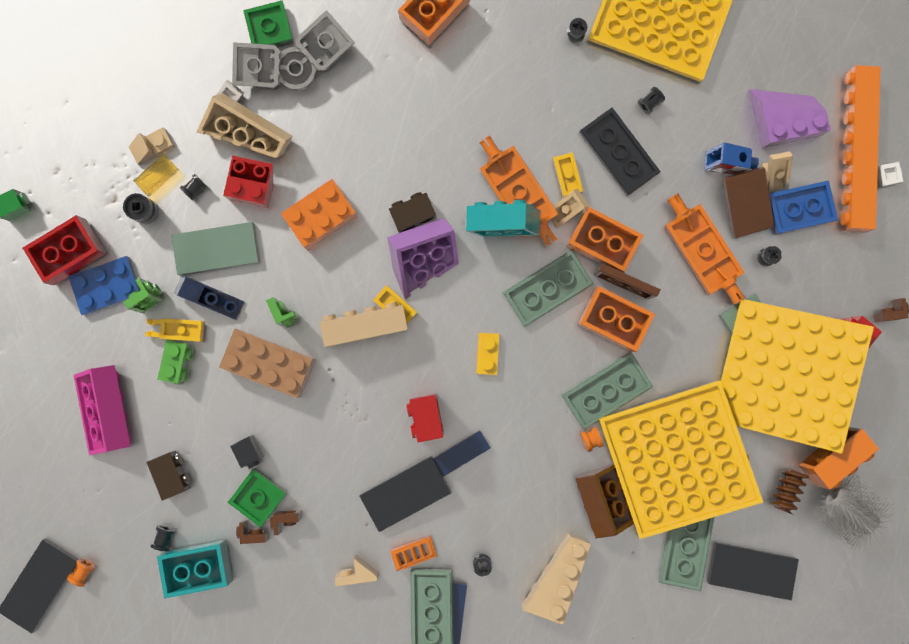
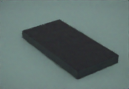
M613 107L579 131L580 135L627 197L661 172Z
M430 456L360 494L359 497L378 532H381L446 497L452 491L433 456Z
M46 538L42 539L0 605V614L31 634L34 633L67 582V577L76 568L78 559Z
M715 542L708 584L792 601L799 559Z

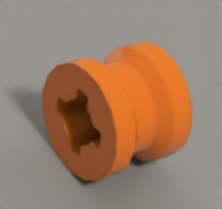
M596 427L592 428L590 432L580 433L587 452L592 451L595 447L601 448L604 446Z

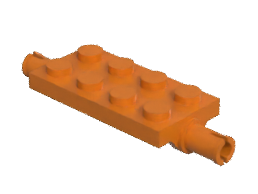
M486 137L485 139L489 146L484 140L479 144L489 156V161L480 168L481 172L500 201L507 202L506 204H513L514 200H525L527 204H533L535 208L541 210L540 237L546 246L552 244L547 236H549L552 242H555L557 237H555L548 226V221L559 215L515 146L513 145L505 151H499L492 137Z
M679 193L669 198L667 201L677 216L675 220L664 227L706 293L710 295L720 288L722 290L725 289L733 304L746 298L735 283L736 279L745 272L702 205L699 204L692 209L687 208Z

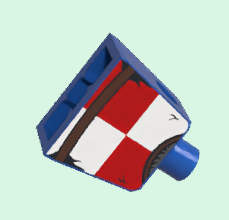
M723 142L706 151L704 171L735 175L749 169H756L759 165V159L752 157L751 148Z

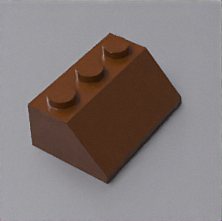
M614 463L589 471L575 478L595 539L616 536L634 524Z

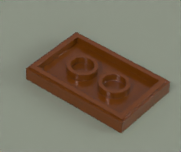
M764 167L722 178L734 238L774 227Z
M603 263L596 268L593 274L602 280L647 300L657 297L661 289Z

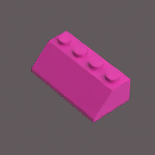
M115 365L91 368L74 374L89 455L131 447V435L127 430V415L123 410V394L119 390V374L115 369Z

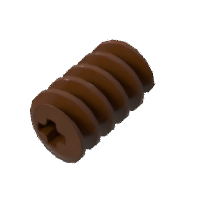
M792 469L782 470L781 473L786 478H779L783 486H776L780 494H773V497L778 501L770 502V504L774 508L794 515L790 510H798V507L793 502H801V499L796 494L804 493L799 486L806 487L807 485L802 481V478L809 479L810 476Z

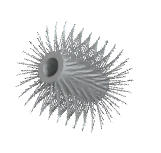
M860 478L852 486L853 481L849 484L850 480H848L846 485L841 483L840 488L838 486V488L831 490L832 492L828 496H823L827 497L826 501H818L826 503L821 506L824 511L820 513V516L823 513L824 515L820 520L825 515L826 517L823 521L826 518L827 521L831 518L829 523L834 520L833 523L835 522V525L838 524L840 526L835 532L839 536L842 531H844L842 535H845V532L848 530L846 535L848 534L851 538L847 542L850 539L852 540L853 536H855L854 539L858 537L856 541L859 538L861 540L862 537L865 541V536L867 535L868 537L869 535L871 546V533L874 534L878 527H883L879 526L880 523L889 522L880 520V518L885 517L881 513L885 509L881 508L886 502L882 503L883 505L880 508L878 507L881 503H878L879 505L876 507L875 497L878 494L875 495V492H872L873 490L869 491V494H867L868 491L866 493L864 491L861 492L862 489L858 491L859 488L856 489V487L862 482V480H859Z

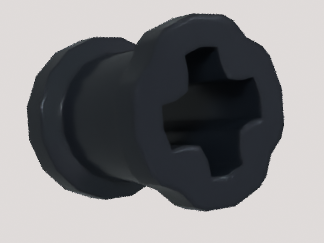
M575 18L571 21L567 31L568 39L571 42L578 43L584 39L588 28L585 20Z
M652 87L649 94L638 100V104L645 113L650 114L658 103L665 101V96L657 87Z
M193 173L192 178L179 188L191 200H194V196L202 188H206L207 185Z
M769 246L758 252L757 261L762 266H771L781 260L782 252L776 246Z
M157 525V534L150 547L158 551H169L170 547L168 544L171 535L175 533V529L164 525Z
M478 554L473 560L474 572L478 576L483 577L491 573V559L486 554ZM485 561L486 568L482 567L480 569L478 563H483Z

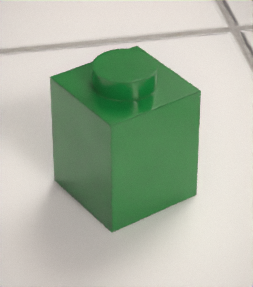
M15 189L1 194L0 218L11 221L31 211L27 195Z

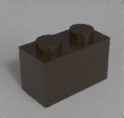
M418 192L410 196L411 199L403 202V200H400L391 205L392 207L389 208V211L399 233L416 228L437 218L427 193L422 194Z
M176 451L166 453L146 462L162 501L191 489V479L184 472L182 467L183 459Z

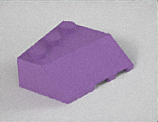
M749 90L762 149L820 137L831 130L826 109L814 96Z
M445 218L387 237L393 271L405 299L411 296L410 292L419 287L421 289L426 286V282L434 276L439 277L458 264L455 232Z

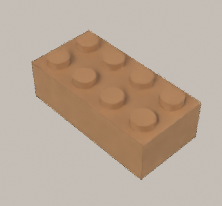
M234 328L219 368L290 396L300 398L316 359Z

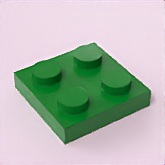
M283 0L243 10L252 44L278 46L293 42Z
M253 468L227 503L261 528L287 492Z

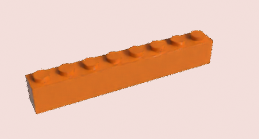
M856 65L845 76V84L847 85V93L844 97V103L846 104V113L844 115L846 133L843 136L845 153L842 158L845 167L842 176L844 193L841 197L843 214L840 219L843 231L870 232L876 229L881 66Z

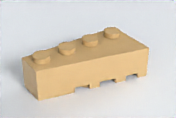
M223 93L212 97L197 130V133L207 134L218 140L229 141L234 145L244 146L274 158H278L285 153L293 137Z
M392 302L385 304V308L382 309L372 306L364 308L365 312L356 313V310L344 312L342 317L336 318L335 314L324 316L323 320L319 321L324 347L408 330L403 305Z
M567 533L554 553L553 558L543 570L542 575L531 588L529 595L522 602L523 611L562 625L564 624L591 546L588 539Z

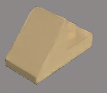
M164 127L147 136L139 133L129 145L137 165H141L175 147Z
M790 151L769 155V162L762 164L766 171L769 194L789 189L793 155Z
M578 188L554 205L559 215L551 220L557 228L581 214L589 206Z
M355 555L353 558L355 571L343 569L334 578L336 587L378 581L379 572L358 555Z

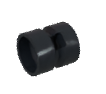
M130 194L123 202L124 213L134 221L141 224H150L158 217V205L142 194Z

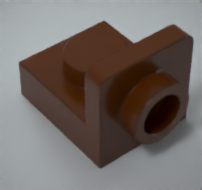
M906 298L892 300L893 308L881 309V313L874 314V322L909 318V305L906 302Z
M302 510L276 511L273 517L270 518V529L274 530V536L282 532L281 523H284V526L296 525V522L302 519Z
M243 520L236 528L237 539H240V544L265 543L269 540V531H263V528H254L248 532V520Z

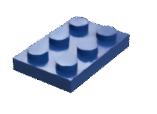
M829 180L769 194L776 234L838 220Z
M128 256L68 276L80 313L84 316L129 299L128 296L131 293L141 291L135 281L137 278Z

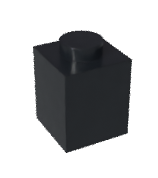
M253 435L230 446L241 468L247 466L248 469H251L260 464L259 459L264 457Z

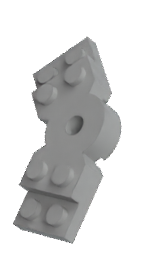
M327 10L296 37V47L285 49L282 52L275 45L233 42L232 85L276 89L282 83L289 89L303 90L314 82L317 71L328 70L355 42ZM295 63L301 65V71L298 74L291 73V66Z

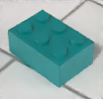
M514 200L513 204H506L507 202L494 201V205H487L486 202H475L474 206H467L466 231L481 237L540 235L541 210L535 208L533 204H527L525 200Z
M226 540L165 551L157 556L164 599L227 587L233 581Z

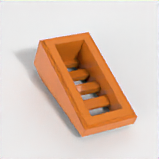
M431 536L391 549L396 571L437 557ZM424 543H426L428 547L429 554L427 555L425 554L422 545ZM416 546L419 547L421 554L420 557H417L415 550ZM408 549H410L413 557L411 560H409L407 554ZM401 552L405 560V562L402 563L398 554Z

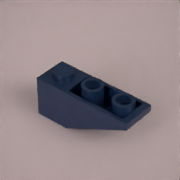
M185 275L181 276L174 291V294L232 319H236L243 300Z

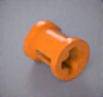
M80 558L76 562L75 570L72 574H69L67 580L75 586L84 587L86 584L85 580L89 573L95 569V565L88 560Z

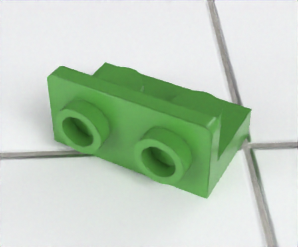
M138 278L135 281L141 291L131 293L128 296L129 299L124 301V304L129 310L145 313L163 301L160 295L162 291L156 283L153 284L148 280Z
M274 297L266 300L276 324L286 328L297 324L296 320L300 319L299 314L295 311L288 313L284 302Z
M166 339L157 380L172 382L178 385L184 384V381H187L189 376L188 363L192 360L194 354L193 344Z

